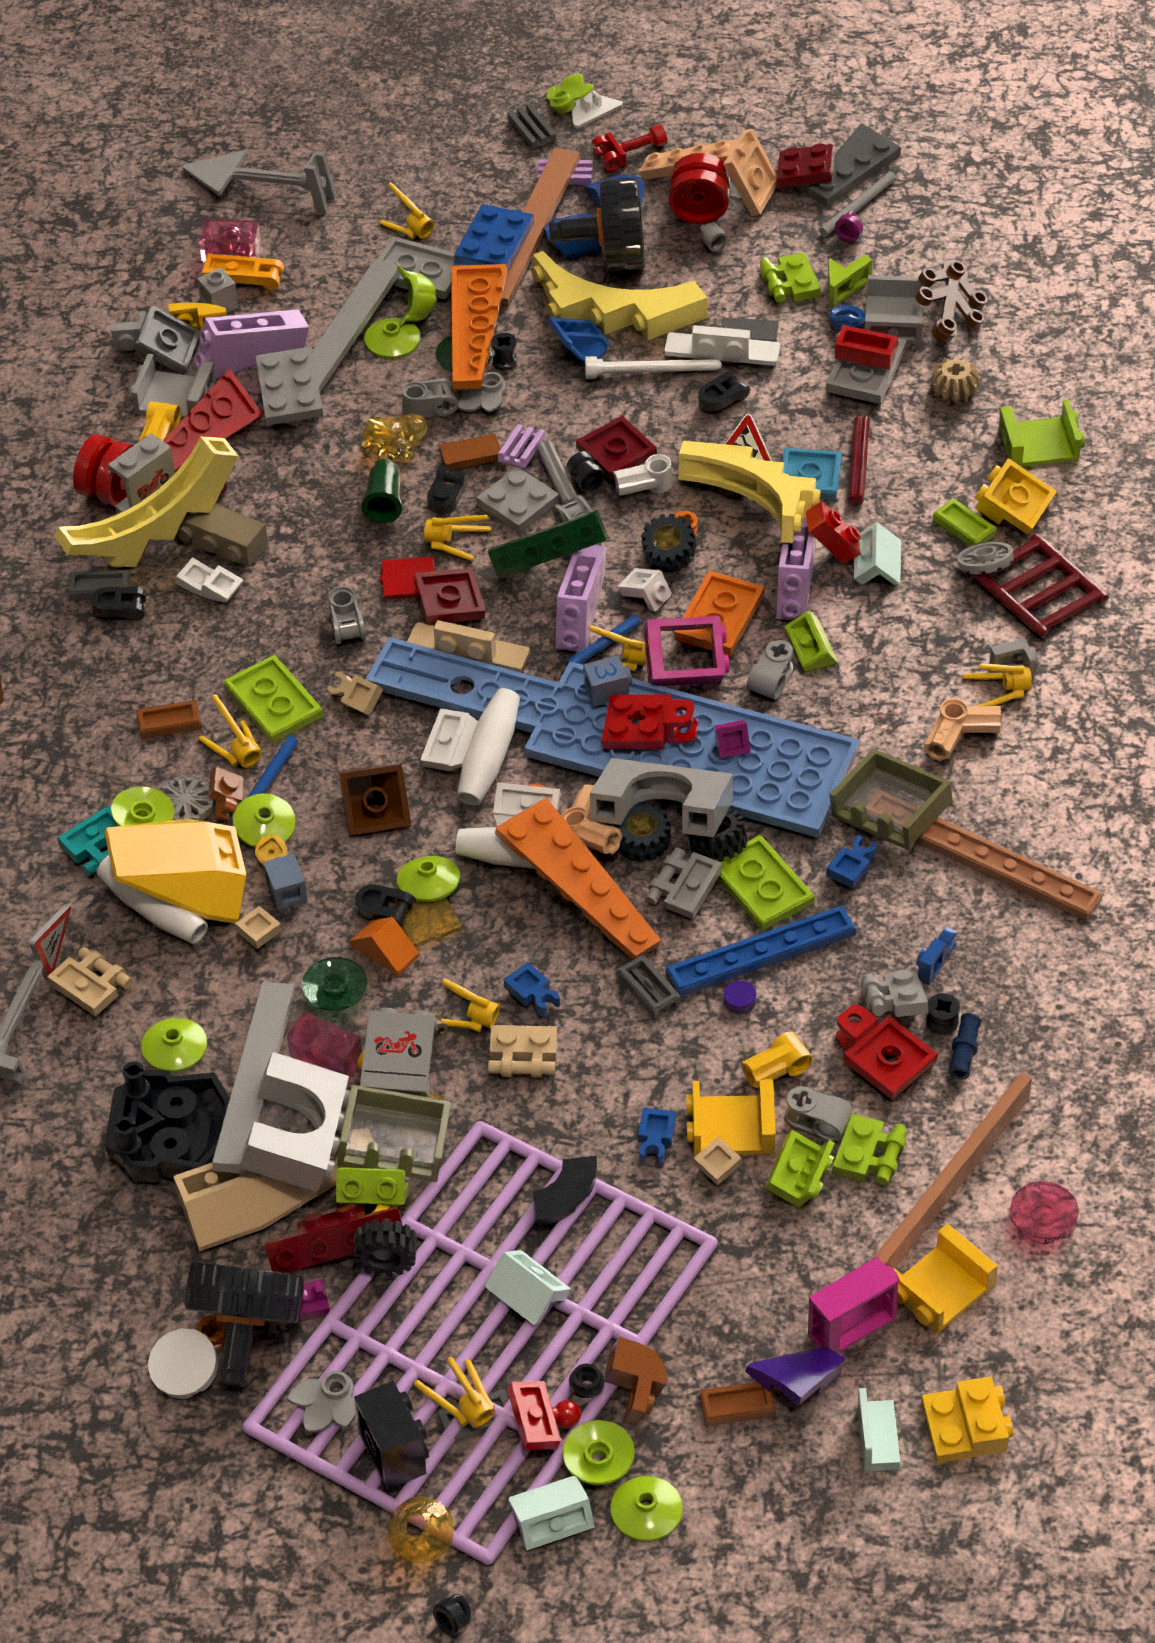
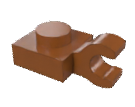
M215 767L210 773L208 797L217 800L215 818L227 822L229 811L234 813L242 801L244 777L219 767Z

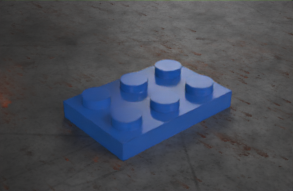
M482 204L454 254V263L460 265L507 264L508 273L534 224V214Z

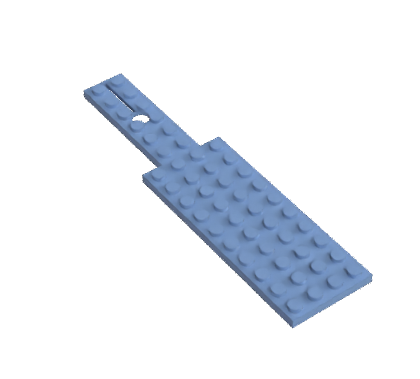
M389 637L366 677V680L383 688L382 692L446 710L469 713L470 716L475 718L481 717L498 689H510L520 697L515 729L532 733L524 748L526 757L600 777L611 758L733 774V802L729 809H732V813L737 811L742 817L819 838L831 812L829 794L847 776L859 749V739L633 678L632 684L628 685L629 695L671 694L672 700L692 701L695 706L693 717L698 720L699 724L696 740L690 743L668 744L666 737L664 749H603L601 740L609 703L593 706L584 686L583 665L574 662L568 663L559 683ZM463 680L473 684V690L466 694H457L451 690V685H459ZM685 710L678 711L679 716L686 713ZM643 719L633 720L632 723L638 724L639 720ZM745 720L748 728L751 753L720 759L717 753L714 726ZM684 727L679 732L686 733L690 728Z

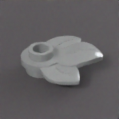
M487 372L484 376L482 389H457L463 393L458 403V409L465 412L477 411L480 408L487 412L496 410L503 401L502 394L506 390L505 380L497 372Z
M331 1371L322 1380L306 1379L297 1385L288 1396L289 1402L305 1408L303 1423L307 1432L323 1431L333 1421L339 1426L347 1427L356 1416L355 1401L352 1398L354 1393L353 1381L341 1371ZM335 1388L342 1389L339 1392H331Z

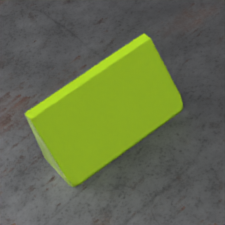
M810 610L784 626L804 671L833 665L838 662L820 621Z

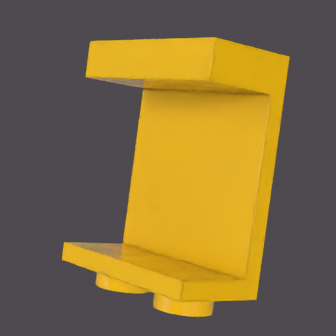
M773 1079L760 1080V1095L700 1097L699 1081H693V1094H686L687 1115H693V1122H687V1142H694V1155H698L717 1137L724 1141L738 1155L775 1154L776 1130Z
M947 1223L938 1231L936 1248L903 1275L893 1268L900 1281L898 1284V1304H904L914 1313L921 1324L929 1325L934 1331L939 1333L996 1285L998 1265Z

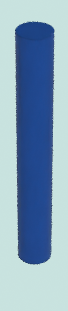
M632 615L610 630V632L624 636L638 627L641 621L638 616ZM602 636L566 660L565 664L566 666L569 662L584 664L616 641Z
M294 736L286 738L248 797L256 794H265L298 744V740Z

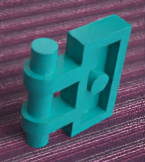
M109 806L57 837L59 846L77 864L87 857L91 860L82 866L87 876L97 872L100 863L109 856L108 850L103 853L100 851L101 848L107 845L104 833L106 828L117 827Z

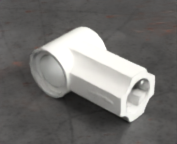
M662 454L650 456L644 465L613 472L619 496L647 489L654 493H664L673 486L671 460Z

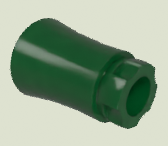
M387 459L378 460L369 473L367 490L361 504V510L364 516L373 522L390 523L398 519L402 513L400 498L401 477L396 463H392Z

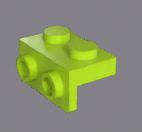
M791 1130L785 1137L764 1188L798 1208L809 1199L814 1200L823 1186V1183L820 1181L822 1173H826L833 1162L834 1156L831 1155V1151L835 1143L828 1139L822 1146H819L796 1131Z
M338 1168L336 1171V1202L352 1203L355 1206L361 1204L365 1206L366 1203L382 1204L393 1208L404 1205L409 1196V1182H405V1171L402 1169Z

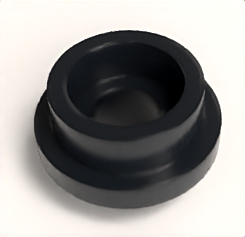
M581 1364L570 1374L569 1387L578 1397L593 1398L600 1394L604 1388V1375L595 1365ZM584 1381L592 1382V1384L584 1385L581 1383Z

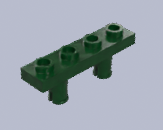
M596 510L493 547L487 552L498 579L607 541L609 537L599 512Z

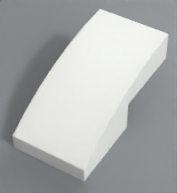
M192 557L176 576L175 584L202 597L227 603L243 584V579L219 565L213 570Z

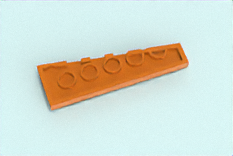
M507 264L451 266L453 390L482 389L491 349V340L494 336L507 278Z
M547 797L496 827L495 834L522 860L526 859L537 869L536 873L545 881L548 879L560 890L559 894L567 901L571 900L583 911L582 915L593 925L599 927L601 932L630 959L634 960L643 954L646 955L660 946L661 939Z

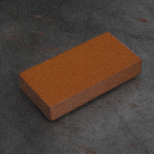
M495 433L439 445L444 466L449 468L450 471L498 461V453L501 450Z
M197 700L136 710L141 739L202 729Z
M758 1382L699 1390L705 1427L776 1416L772 1391H768Z

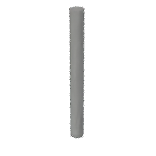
M891 171L885 174L819 229L820 234L823 237L829 236L835 231V223L842 215L849 211L858 212L896 180L895 174Z

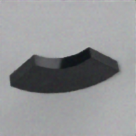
M597 1156L563 1159L562 1171L557 1179L546 1188L533 1191L537 1226L554 1223L569 1216L591 1194L597 1177Z

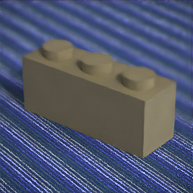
M217 504L214 505L211 513L197 512L193 514L187 512L175 535L176 538L183 542L191 543L203 548L207 552H213L247 567L251 566L268 545L266 524Z

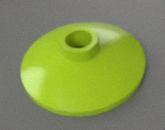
M386 318L373 323L367 329L364 342L366 348L372 354L381 358L396 359L407 356L417 349L421 339L420 331L410 321H406L400 326L399 323L402 318Z
M132 787L122 791L115 797L111 805V815L117 826L171 821L174 818V805L165 793L155 788Z
M256 794L247 797L239 803L233 814V827L236 829L237 837L243 843L253 848L256 847L257 842L261 838L268 835L278 836L286 843L295 830L296 819L293 809L285 800L272 794ZM266 814L270 817L262 818L259 815Z
M423 856L406 863L397 875L398 889L412 894L416 901L419 902L441 900L452 894L460 883V871L457 865L451 860L440 856Z
M169 1018L157 1022L147 1030L141 1043L142 1055L145 1061L156 1070L170 1071L171 1073L182 1072L192 1068L201 1061L207 1049V1038L203 1029L197 1023L185 1018Z
M604 1420L589 1421L577 1426L567 1436L563 1446V1460L568 1471L573 1476H576L578 1480L592 1485L609 1484L622 1478L631 1468L635 1456L634 1444L627 1431L613 1422ZM597 1456H602L605 1458L601 1461L593 1460Z
M652 1476L636 1477L622 1484L613 1495L610 1507L611 1517L616 1528L626 1537L640 1542L657 1541L670 1535L678 1527L683 1513L682 1500L678 1491L667 1481ZM645 1500L652 1501L650 1505H643L640 1502Z

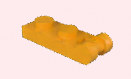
M207 254L202 276L222 267L235 283L263 285L269 290H275L279 287V276L283 273L284 264L277 259Z

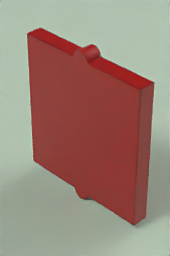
M434 557L382 560L380 583L383 584L384 600L418 597L414 585V573L433 572Z

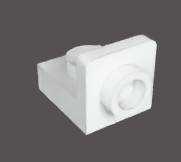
M635 568L618 585L622 596L644 598L650 611H657L671 596V591L660 570Z

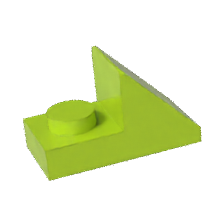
M864 254L856 261L851 262L846 268L831 258L828 259L829 305L834 308L868 283V275H872L873 259Z

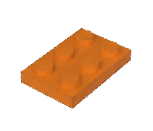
M709 570L683 618L720 616V624L725 625L727 635L726 643H723L724 655L732 656L765 595V586ZM710 629L675 631V640L712 651Z

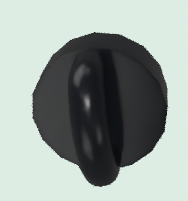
M453 1594L449 1598H444L433 1607V1616L437 1625L444 1633L456 1636L466 1629L471 1618V1609L464 1596Z

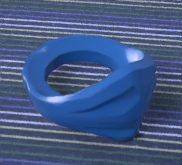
M839 305L834 307L829 313L830 324L839 332L843 325L860 329L865 323L866 315L857 306ZM842 313H850V314H853V315L847 314V315L838 316L839 314H842Z

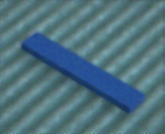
M843 905L667 966L665 967L666 976L672 987L682 997L855 936L856 927Z

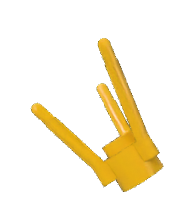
M390 182L388 187L412 212L406 219L408 229L384 220L380 221V225L405 234L412 240L416 236L421 239L427 238L433 232L435 222L421 212L406 195Z
M488 515L427 519L424 528V540L431 543V549L442 550L457 557L473 561L474 557L472 555L447 546L444 543L445 541L450 542L452 532H490L491 527L451 525L486 521L489 517Z
M593 625L588 627L589 631L624 644L621 658L626 659V662L622 663L624 667L628 666L630 671H636L637 665L645 666L646 653L644 641L629 639Z
M981 663L979 668L982 670L1003 673H965L962 675V678L965 680L1002 679L1004 689L1012 692L977 706H997L1013 699L1024 698V691H1031L1032 688L1030 668L1023 665L1007 666Z
M213 694L212 700L236 735V738L230 745L231 754L204 736H199L198 740L227 759L233 767L239 764L243 768L255 765L261 758L262 750L256 744L249 727L242 720L240 722L243 730L242 733L219 697Z
M446 978L443 979L442 983L447 989L471 1002L467 1011V1017L472 1018V1021L442 1019V1021L448 1027L467 1028L479 1033L483 1026L491 1029V1026L495 1024L498 1018L500 1004L479 997Z
M449 1357L447 1359L453 1373L466 1391V1394L459 1400L460 1410L419 1380L414 1382L415 1387L452 1414L462 1427L468 1423L473 1428L481 1427L490 1421L495 1414V1405L487 1396L470 1359L465 1360V1365L476 1390L473 1389L454 1358Z

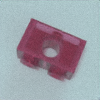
M204 219L199 240L202 262H205L207 254L258 258L261 245L259 221Z
M305 1011L287 1033L291 1058L349 1076L348 1080L358 1068L357 1061L362 1053L361 1036Z

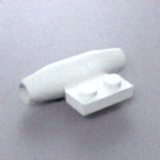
M498 689L479 718V721L470 716L469 713L440 709L420 761L423 767L446 771L462 767L457 798L463 803L472 806L480 805L496 779L514 734L520 702L519 695L510 689Z
M497 782L493 809L497 826L546 797L558 811L561 796L560 789ZM496 827L458 830L456 854L494 865L536 869L526 859L522 860L496 836Z
M109 856L100 863L97 869L98 877L122 902L155 926L191 944L198 943L204 937L208 924L201 916L115 881Z

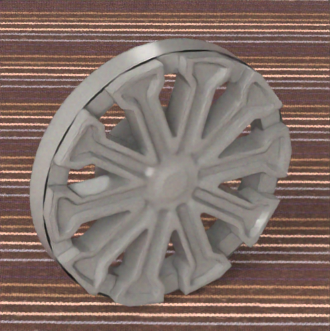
M987 542L973 545L964 549L957 556L960 570L965 573L969 571L970 574H981V571L992 573L997 571L999 567L1001 569L1007 567L1014 560L1012 547L1002 542Z
M182 775L174 777V780H168L159 790L165 793L174 805L173 820L193 819L202 821L211 814L215 805V800L208 797L209 783L197 776L187 777Z

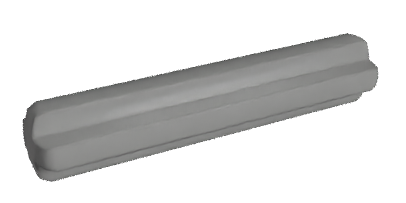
M548 440L540 442L537 445V452L556 492L559 493L562 505L574 501L577 495L552 442Z

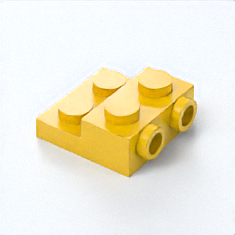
M1008 458L1002 467L998 465L994 467L987 477L991 484L989 486L983 484L974 497L979 501L975 509L998 525L1005 519L1028 535L1057 491Z
M992 1376L957 1382L956 1390L921 1396V1404L937 1463L1007 1452L1008 1438L1013 1437V1426L1010 1416L1002 1415L1000 1407L1005 1406L1003 1389L1001 1385L994 1386Z

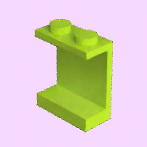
M1069 399L1063 400L1061 417L1016 422L1012 406L1000 407L999 431L1007 458L1019 466L1027 467L1077 461L1080 459V449L1085 447V437L1083 430H1078V414L1076 410L1072 411Z

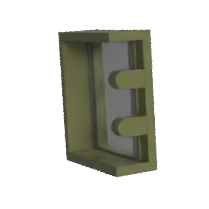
M872 749L829 794L832 817L909 851L912 849L915 841L948 806L953 805L950 781L875 749Z
M352 1085L340 1140L337 1165L352 1168L402 1169L405 1171V1177L437 1182L451 1101Z

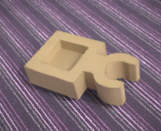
M336 672L335 675L342 680V683L338 688L328 686V691L337 697H343L341 702L370 716L383 688L357 675H354L351 680L344 673Z

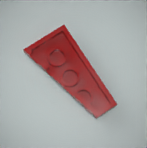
M230 368L163 440V442L171 446L175 472L178 471L190 456L201 436L225 438L227 440L263 416L261 410Z

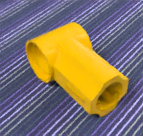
M155 401L149 402L146 411V424L139 442L151 433L163 441L181 420L180 406Z
M786 1032L774 1040L771 1048L743 1061L742 1070L748 1083L752 1087L758 1088L760 1087V1080H774L786 1073L790 1076L802 1074L811 1066L813 1057L795 1033Z

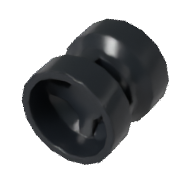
M578 452L567 462V472L576 480V484L583 492H592L604 482L605 473L595 463V459L589 452Z

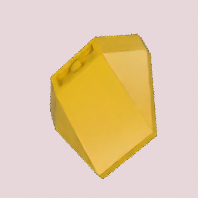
M180 819L106 828L104 833L115 881L209 920L234 924L239 920L246 871L235 827L193 819Z

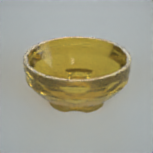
M424 1496L413 1497L401 1503L394 1510L388 1525V1536L395 1552L403 1559L416 1564L429 1563L441 1557L448 1550L454 1536V1522L448 1509L439 1501ZM413 1516H423L426 1521L425 1530L417 1536L409 1535L407 1532L409 1519Z

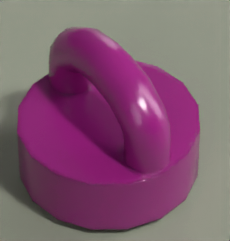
M853 211L842 215L834 226L837 236L845 242H855L863 233V224Z

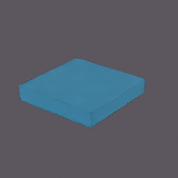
M784 448L782 462H784L785 474L816 478V489L821 490L820 499L837 500L842 452Z

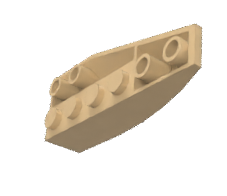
M369 1130L350 1131L346 1152H348L349 1148V1150L366 1153L368 1144L374 1142ZM342 1132L340 1134L335 1133V1136L340 1137L341 1140ZM339 1146L335 1156H330L329 1160L335 1161L329 1181L322 1180L318 1192L251 1171H247V1174L213 1171L212 1163L173 1176L177 1199L199 1251L265 1229L336 1185L337 1169L352 1168L337 1165Z

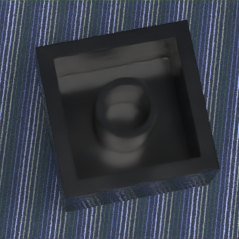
M393 1380L354 1396L359 1435L386 1489H392L427 1474L425 1459L429 1458V1452L424 1442L427 1439V1434L421 1420L417 1419L414 1421L410 1413L413 1411V1407L406 1391L399 1392Z

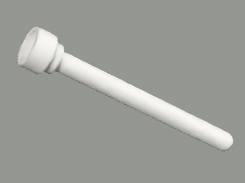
M585 356V378L597 379V376H603V373L718 371L721 369L722 364L717 359L603 362V359H597V356Z

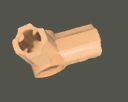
M954 698L944 701L940 707V715L924 744V751L930 755L931 759L941 762L944 759L950 758L959 738L963 737L966 733H1000L1001 707L967 706L964 701Z
M584 785L583 789L579 790L572 807L564 811L561 816L581 841L585 842L586 847L604 854L609 853L613 855L620 848L622 833L620 829L606 823L590 821V792L594 785Z

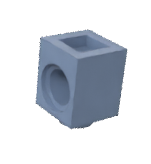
M294 853L263 862L266 883L277 910L308 901L305 880Z

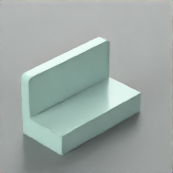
M876 522L859 533L861 536L859 541L861 554L854 558V580L863 585L880 574L893 585L900 583L901 540Z
M522 1250L503 1252L485 1284V1287L533 1325L541 1322L551 1302L565 1301L571 1291L570 1287Z
M859 1388L857 1410L864 1471L900 1470L894 1401H867L866 1388Z
M576 1476L509 1497V1503L518 1520L522 1543L526 1551L595 1528L589 1498Z

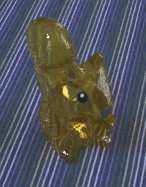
M412 413L402 415L400 418L371 416L363 431L364 441L362 449L366 450L374 443L379 448L377 453L379 457L387 453V458L392 461L413 459L414 455L411 451L415 447L404 440L415 441L423 438L427 432V422L422 416Z

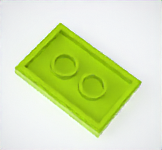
M275 654L223 681L224 689L271 743L324 717L321 706Z
M761 835L749 840L746 848H742V853H734L735 857L732 859L726 856L724 857L725 861L721 862L723 870L717 880L762 931L815 903V895Z

